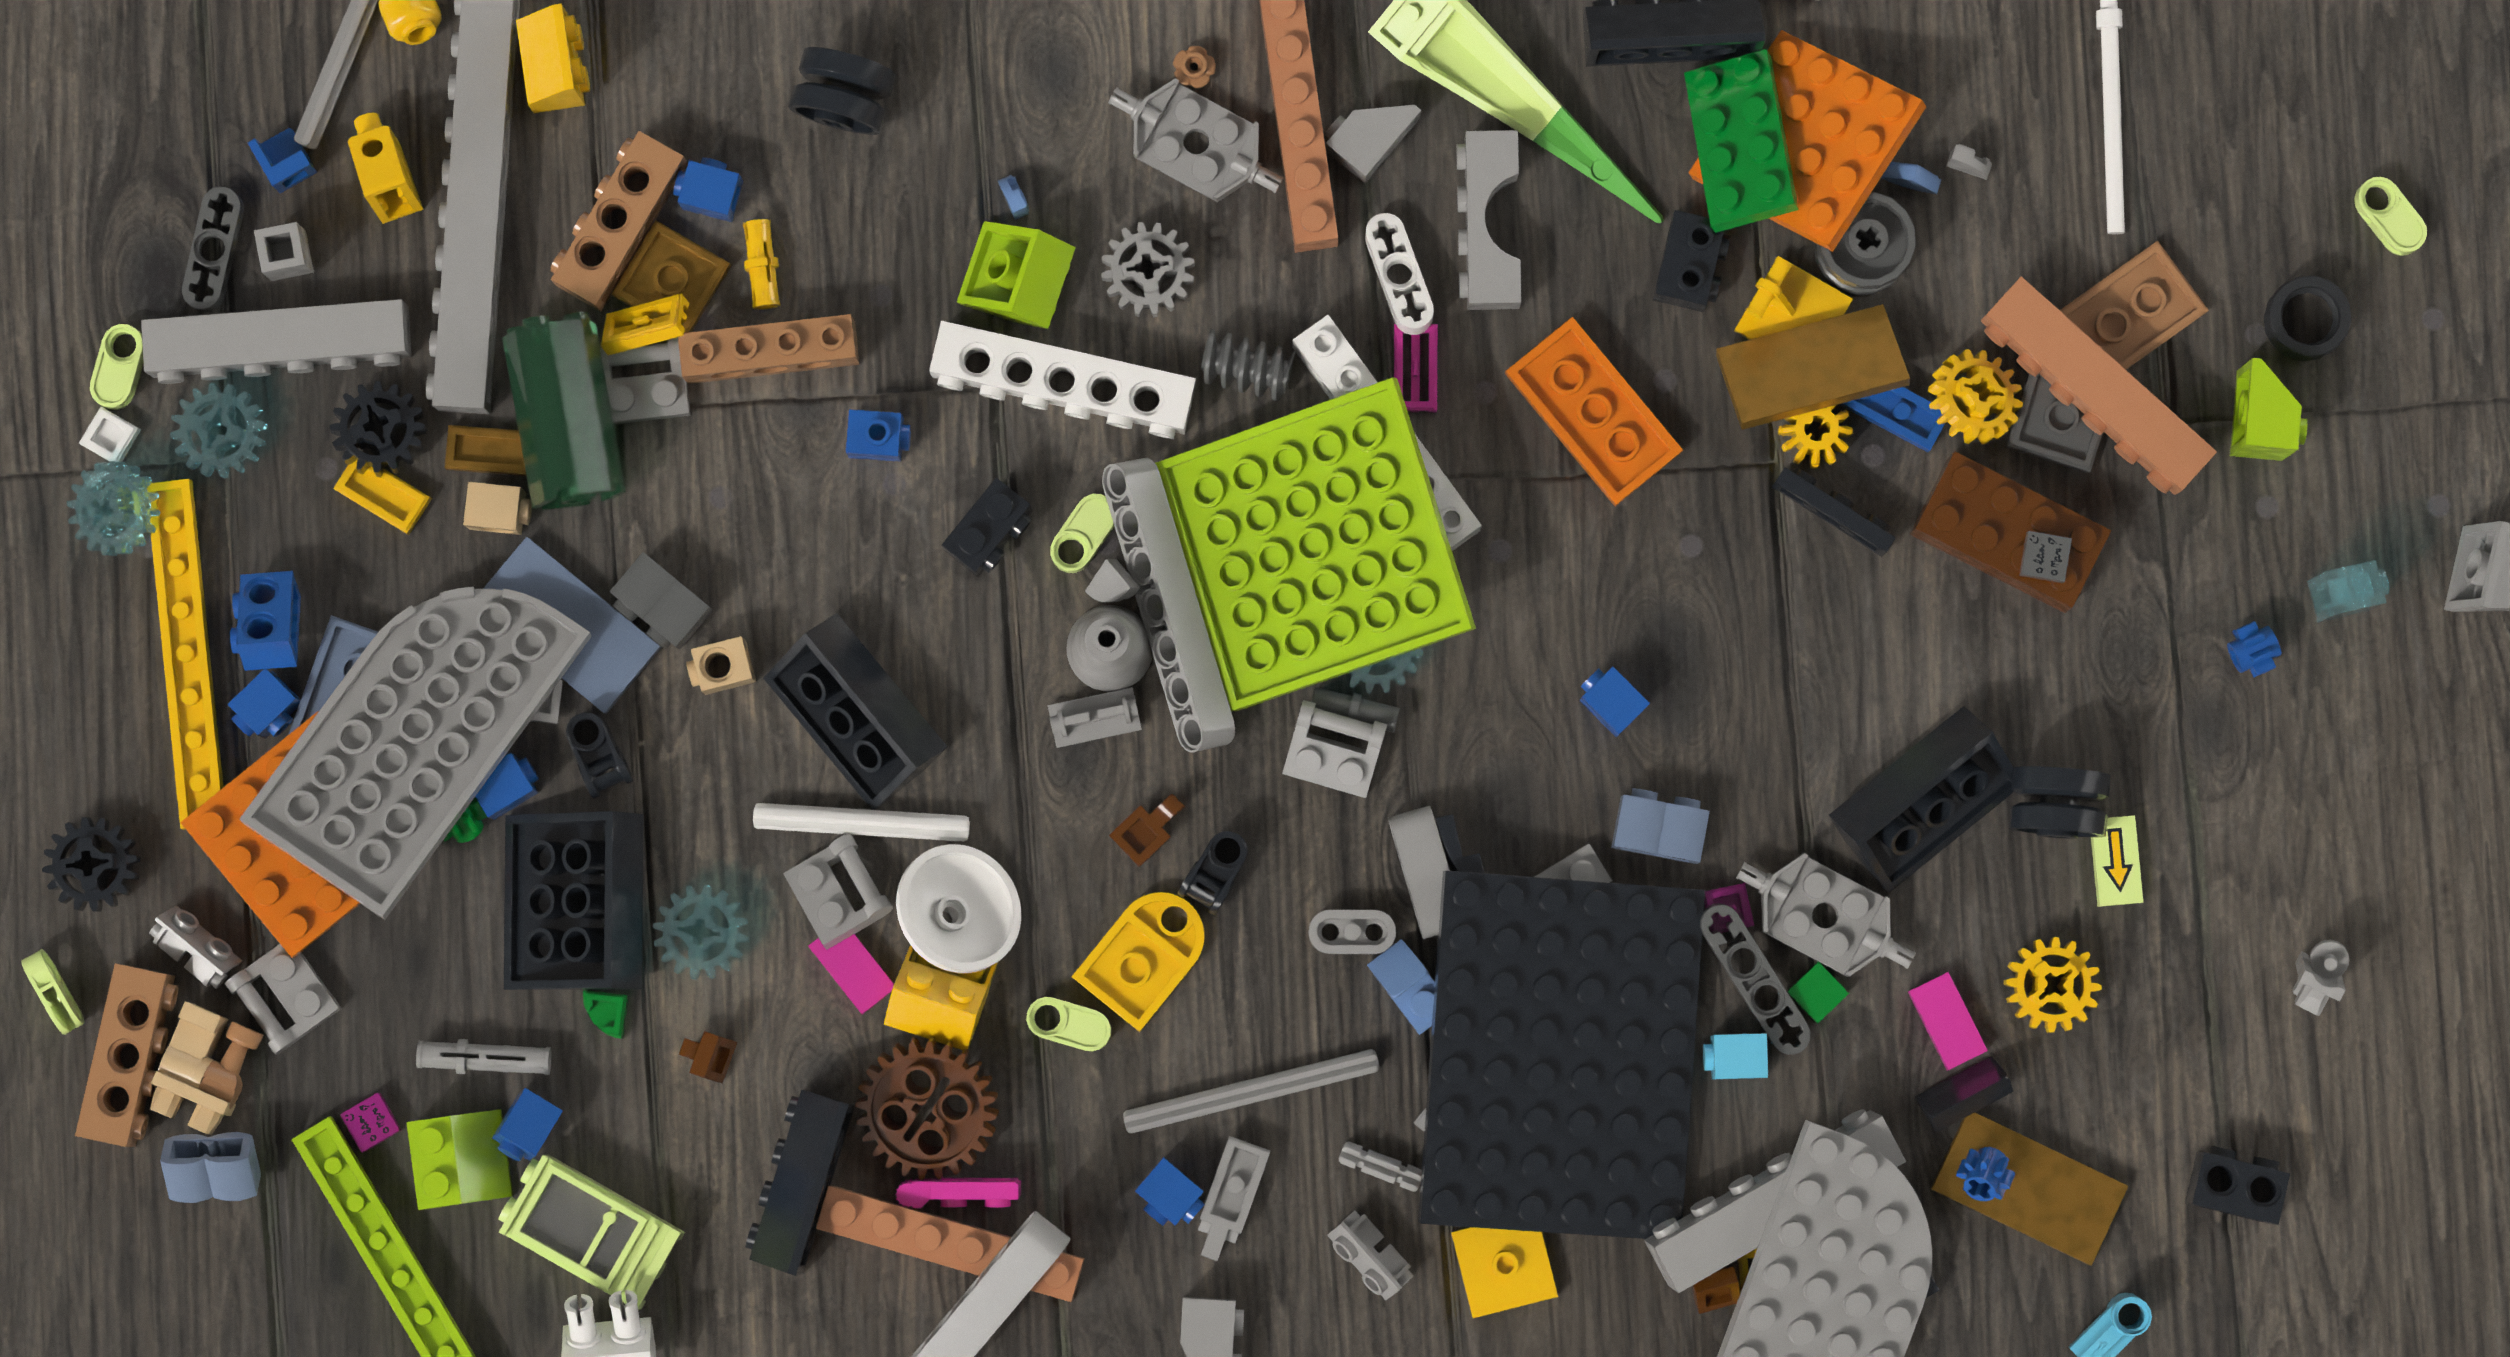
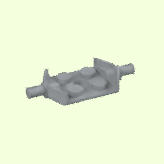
M1176 78L1145 97L1144 100L1141 98L1137 99L1118 87L1113 92L1114 96L1111 95L1108 104L1130 114L1131 120L1134 121V158L1206 197L1219 202L1246 183L1252 184L1253 181L1273 191L1275 194L1279 189V185L1281 186L1284 177L1263 167L1262 163L1258 162L1259 123L1254 122L1253 124L1179 84V80ZM1193 132L1203 133L1209 140L1208 148L1201 154H1192L1184 147L1185 138Z
M1805 853L1773 875L1771 873L1766 874L1747 864V862L1743 863L1741 870L1755 878L1742 871H1739L1736 879H1740L1759 889L1758 893L1761 894L1763 933L1846 977L1851 976L1877 957L1884 958L1885 956L1908 969L1912 961L1902 957L1897 952L1909 959H1914L1915 951H1911L1894 942L1893 938L1890 937V898L1883 897L1809 858ZM1821 903L1831 905L1836 912L1834 925L1827 929L1818 927L1812 919L1813 909Z

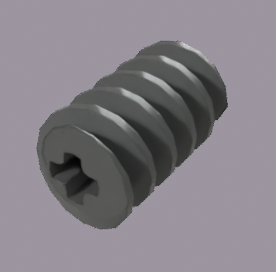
M1211 329L1201 365L1205 384H1212L1218 374H1220L1222 388L1228 389L1236 378L1239 392L1245 393L1249 386L1254 383L1255 395L1257 397H1262L1268 387H1271L1272 400L1279 401L1288 387L1296 350L1293 351L1288 360H1284L1282 346L1278 345L1272 355L1268 356L1266 343L1263 341L1252 352L1250 351L1249 338L1244 337L1236 348L1233 347L1231 333H1227L1221 343H1216L1215 329Z

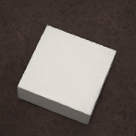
M100 407L79 444L119 467L141 429L107 409Z

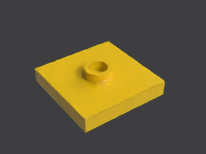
M1475 1227L1451 1232L1472 1318L1558 1297L1542 1232Z

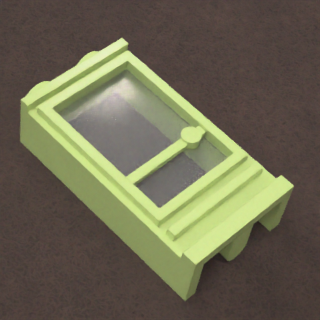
M542 1155L540 1161L533 1158L521 1177L520 1181L526 1185L518 1199L511 1197L498 1220L504 1223L499 1233L506 1235L609 1295L621 1290L622 1301L627 1304L625 1290L633 1291L637 1295L638 1310L642 1309L646 1303L644 1300L654 1280L660 1277L667 1264L665 1263L675 1243L682 1239L685 1232L550 1155Z

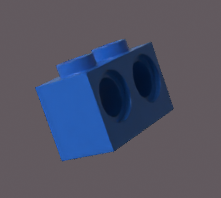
M293 571L240 575L239 592L233 593L232 596L233 613L238 621L237 627L230 630V644L232 653L240 655L245 671L297 667L301 596Z

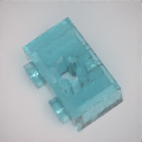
M2376 560L2325 571L2307 581L2318 623L2368 612L2387 603L2385 595L2389 594L2387 575L2384 569L2378 570Z

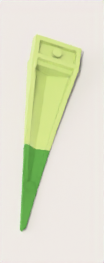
M1393 0L1368 31L1403 63L1468 100L1511 128L1518 130L1519 133L1591 178L1654 222L1662 223L1664 221L1660 212L1467 0Z

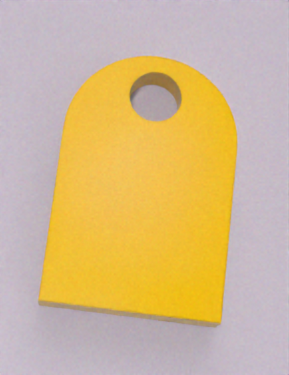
M1163 892L1144 895L1129 905L1072 975V978L1136 1030L1141 1032L1199 959L1205 939L1201 918L1189 902L1177 895ZM1170 907H1179L1187 914V924L1179 932H1170L1162 925V915Z

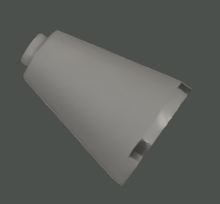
M1117 605L1099 606L1084 613L1072 626L1067 640V657L1075 675L1091 688L1106 692L1126 689L1140 681L1150 667L1153 657L1142 618L1133 611ZM1114 636L1116 638L1115 643L1110 647H1103L1099 644L1104 637Z

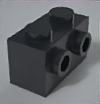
M1675 210L1671 218L1653 301L1704 312L1708 301L1715 303L1721 277L1714 276L1717 259L1723 261L1726 259L1731 235L1723 234L1724 231L1715 233L1710 226L1708 217Z
M996 477L941 546L945 552L976 577H979L984 570L990 573L1005 555V552L1001 549L1011 537L1018 539L1033 519L1029 517V514L1033 511L1031 505Z

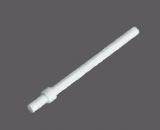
M2100 0V10L2096 11V28L2101 30L2107 234H2124L2118 29L2123 28L2122 9H2118L2117 0Z

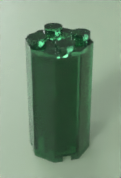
M571 313L564 315L563 321L549 322V318L546 315L533 316L523 319L522 326L507 329V335L502 337L532 508L538 509L542 507V510L581 507L589 505V500L595 499L596 494L599 493L601 502L614 499L626 493L596 323L590 321L589 313Z

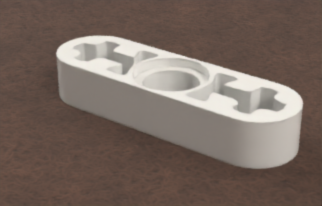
M1378 214L1372 217L1366 226L1365 241L1397 327L1409 335L1421 334L1432 324L1433 303L1402 221L1393 214ZM1384 226L1388 232H1396L1392 234L1394 253L1388 256L1384 240L1382 238L1375 239L1378 236V228ZM1395 264H1404L1411 270L1412 277L1404 284H1395L1387 277L1388 269ZM1412 292L1411 299L1414 307L1417 310H1425L1421 312L1420 321L1414 322L1411 316H1403L1407 313V302L1404 295Z

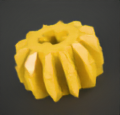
M1834 405L1785 418L1792 425L1779 426L1778 434L1791 436L1792 439L1787 440L1781 446L1782 450L1787 452L1796 447L1799 450L1793 459V462L1796 464H1800L1806 454L1810 455L1809 464L1812 469H1816L1819 466L1820 454L1829 465L1834 464L1836 456L1832 449L1845 453L1849 448L1846 442L1838 437H1849L1853 434V428L1839 426V423L1849 417L1848 411L1844 410L1834 415L1831 412L1836 406ZM1812 421L1820 423L1818 429L1825 428L1826 433L1822 434L1818 441L1810 439L1812 433L1809 435L1805 433V429L1811 425Z

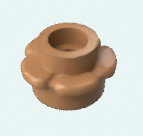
M1190 46L1187 51L1181 50L1173 61V66L1176 68L1174 72L1175 78L1183 86H1191L1193 88H1201L1207 85L1210 81V76L1215 73L1216 69L1214 58L1208 56L1206 49L1200 46ZM1196 63L1198 69L1193 71L1190 69V65Z

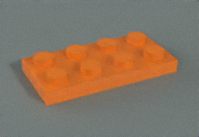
M1573 317L1505 371V375L1615 507L1683 452V449Z

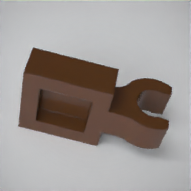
M1170 794L1151 814L1140 805L1109 836L1138 867H1141L1171 838L1163 827L1182 811L1185 806L1174 794Z

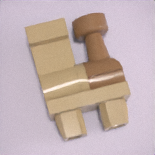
M185 1001L178 1016L180 1020L162 1057L158 1071H156L151 1081V1084L156 1085L157 1088L154 1092L150 1109L174 1119L183 1099L186 1098L197 1103L188 1126L205 1134L212 1135L223 1116L232 1115L236 1106L235 1103L242 1092L243 1083L239 1073L248 1048L256 1050L264 1035L232 1021L226 1033V1037L232 1042L221 1062L213 1060L211 1057L229 1019Z

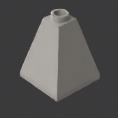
M2497 521L2463 526L2444 610L2451 612L2510 611V523Z

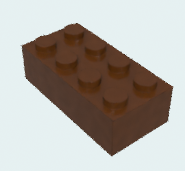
M1954 451L1948 457L1909 535L2066 613L2073 608L2112 530ZM2032 531L2072 538L2064 583L2019 576L2026 532Z

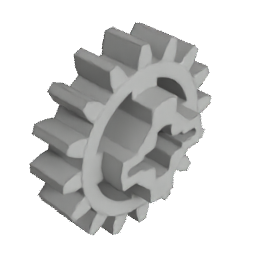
M1139 222L1137 227L1138 233L1132 235L1127 228H1123V242L1119 243L1112 239L1109 241V246L1114 255H1103L1102 263L1111 267V270L1101 273L1102 281H1113L1114 283L1107 290L1109 298L1119 294L1122 296L1118 304L1120 309L1124 310L1131 303L1134 305L1135 316L1140 317L1144 308H1150L1154 318L1158 317V306L1164 305L1170 312L1175 310L1172 300L1175 296L1186 300L1187 293L1182 288V285L1194 284V276L1185 273V270L1194 267L1195 262L1194 258H1183V255L1189 250V245L1187 242L1175 244L1177 238L1176 230L1173 229L1166 236L1162 235L1161 223H1156L1152 232H1146L1144 223ZM1152 243L1164 246L1172 253L1173 257L1171 255L1162 256L1152 248ZM1136 245L1137 252L1132 259L1120 265L1124 254ZM1144 261H1151L1152 266L1155 268L1160 267V269L1154 270V278L1145 279L1143 272H1136L1143 268ZM1176 275L1172 286L1160 294L1159 287L1165 279ZM1123 283L1135 284L1144 291L1145 297L1133 294Z

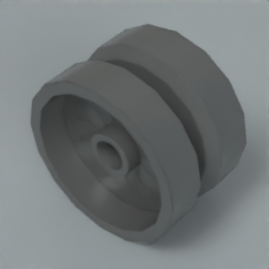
M1871 192L1833 252L1814 242L1815 261L1822 276L1837 290L1854 296L1874 295L1889 288L1909 265L1916 246L1914 225L1907 211L1895 200L1876 192ZM1860 239L1867 240L1870 243V247L1866 251L1858 247Z

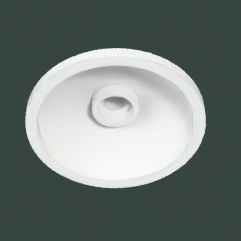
M959 844L934 847L917 857L907 867L899 882L896 908L901 929L914 950L931 964L950 972H978L1000 961L1014 945L1021 925L1019 896L1008 873L996 860L986 853L973 847ZM943 911L950 914L952 923H948L944 919Z

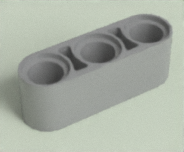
M1429 805L1388 817L1397 854L1423 939L1439 934L1443 871H1450L1434 815Z

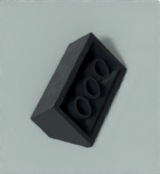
M1596 0L1592 2L1591 7H1585L1583 14L1586 67L1729 60L1761 51L1765 43V30L1759 0H1679L1676 3H1662L1661 0H1635L1636 4L1618 5V0Z
M837 613L806 632L763 677L871 810L878 809L923 772L948 747Z
M1963 706L1830 813L1829 817L1844 841L1889 894L2014 792L2012 791L2014 767L1994 733Z
M801 1090L799 1097H791L784 1121L791 1123L786 1140L778 1139L771 1163L778 1165L773 1182L765 1181L758 1203L759 1206L765 1207L760 1224L752 1223L745 1248L752 1250L750 1260L794 1276L804 1274L817 1232L816 1227L828 1186H831L855 1105L807 1090Z

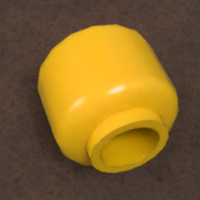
M379 0L378 2L381 16L390 36L397 41L405 42L409 45L421 44L431 39L442 20L441 11L436 0Z

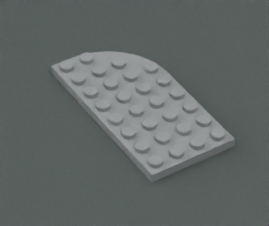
M474 587L457 588L441 592L439 596L426 600L415 607L409 606L390 620L368 644L239 820L385 920L592 637L591 633L543 601L527 594L504 588L503 590L474 589Z
M1805 1120L1717 1357L1905 1356L1929 1289L1932 1271V1245L1929 1226L1922 1204L1906 1177L1890 1160L1860 1140Z

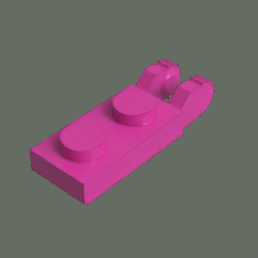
M911 1178L901 1182L896 1189L897 1193L895 1195L899 1204L908 1208L910 1206L922 1208L930 1199H941V1207H966L967 1200H984L985 1207H1010L1011 1200H1018L1021 1196V1180L1019 1178H942L939 1180L937 1178H924V1180L919 1178L913 1180Z

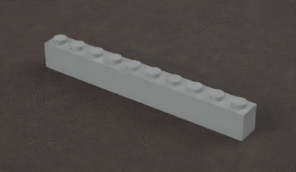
M454 0L455 15H460L459 32L453 31L451 55L453 58H457L456 74H450L448 80L449 100H454L453 117H447L445 122L446 143H451L450 160L444 159L442 164V184L448 185L447 202L440 203L438 216L439 227L445 228L444 245H437L435 257L436 270L442 271L441 287L434 288L432 298L433 313L439 314L437 331H431L429 339L430 356L435 357L434 374H428L426 381L427 399L432 400L434 408L443 412L491 414L518 37L516 20L519 19L520 0Z

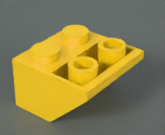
M561 3L551 5L516 20L527 102L533 113L585 106L583 93L590 92V82L587 68L582 65L581 58H578L577 51L584 50V41L581 26L576 23L575 16H569Z
M910 945L892 988L884 1025L927 1039L935 1037L936 1042L945 1045L950 1040L953 1041V1047L961 1050L968 1049L978 1025L998 962L978 972H950L925 960Z

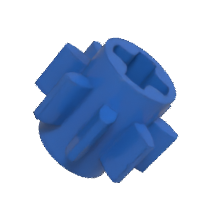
M2253 621L2232 631L2236 640L2227 643V649L2234 666L2240 673L2250 669L2252 676L2256 677L2276 668L2273 659L2281 656L2282 652L2279 642L2269 626L2258 629L2256 622Z
M1983 1147L1978 1151L1974 1149L1969 1150L1966 1159H1962L1956 1176L1965 1179L1963 1190L1971 1198L1978 1201H1990L1994 1197L1999 1200L2003 1198L2006 1189L2011 1187L2015 1172L2006 1169L2009 1158L1996 1148Z

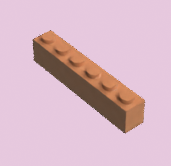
M1259 0L1295 253L1338 247V232L1304 0Z
M2022 276L1981 320L1987 326L1984 329L1985 334L1995 344L2002 348L2007 344L2019 355L2016 360L2025 371L2034 377L2040 374L2051 384L2049 391L2055 398L2066 406H2069L2071 403L2084 413L2081 418L2082 421L2098 435H2102L2105 432L2117 443L2114 449L2127 462L2134 464L2137 461L2149 472L2146 476L2147 479L2161 492L2166 494L2170 491L2174 495L2181 492L2217 453L2214 448Z
M833 1185L828 1186L816 1229L978 1276L1011 1238L1007 1235L910 1207H903V1205ZM1062 1252L1030 1291L1072 1302L1085 1258Z

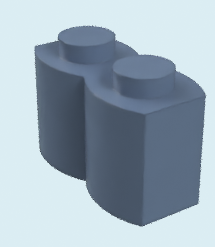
M1632 788L1631 796H1621L1611 848L1687 863H1700L1710 812L1700 809L1701 801L1675 797L1674 804L1657 801L1658 793L1636 788Z
M227 1132L211 1137L198 1134H182L164 1140L160 1162L170 1200L197 1203L214 1197L226 1201H241L257 1196L261 1171L252 1135L241 1132Z

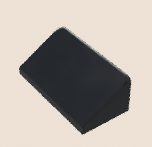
M1990 1056L1915 1096V1100L1937 1133L2013 1092V1088L2007 1073Z

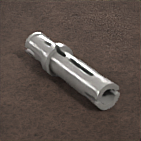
M458 1039L457 1043L424 1042L419 1040L416 1066L417 1068L456 1069V1074H466L467 1070L550 1075L552 1050L551 1047L537 1048L469 1044L468 1039ZM443 1055L479 1056V1058L443 1057ZM489 1057L524 1058L525 1061L489 1059Z

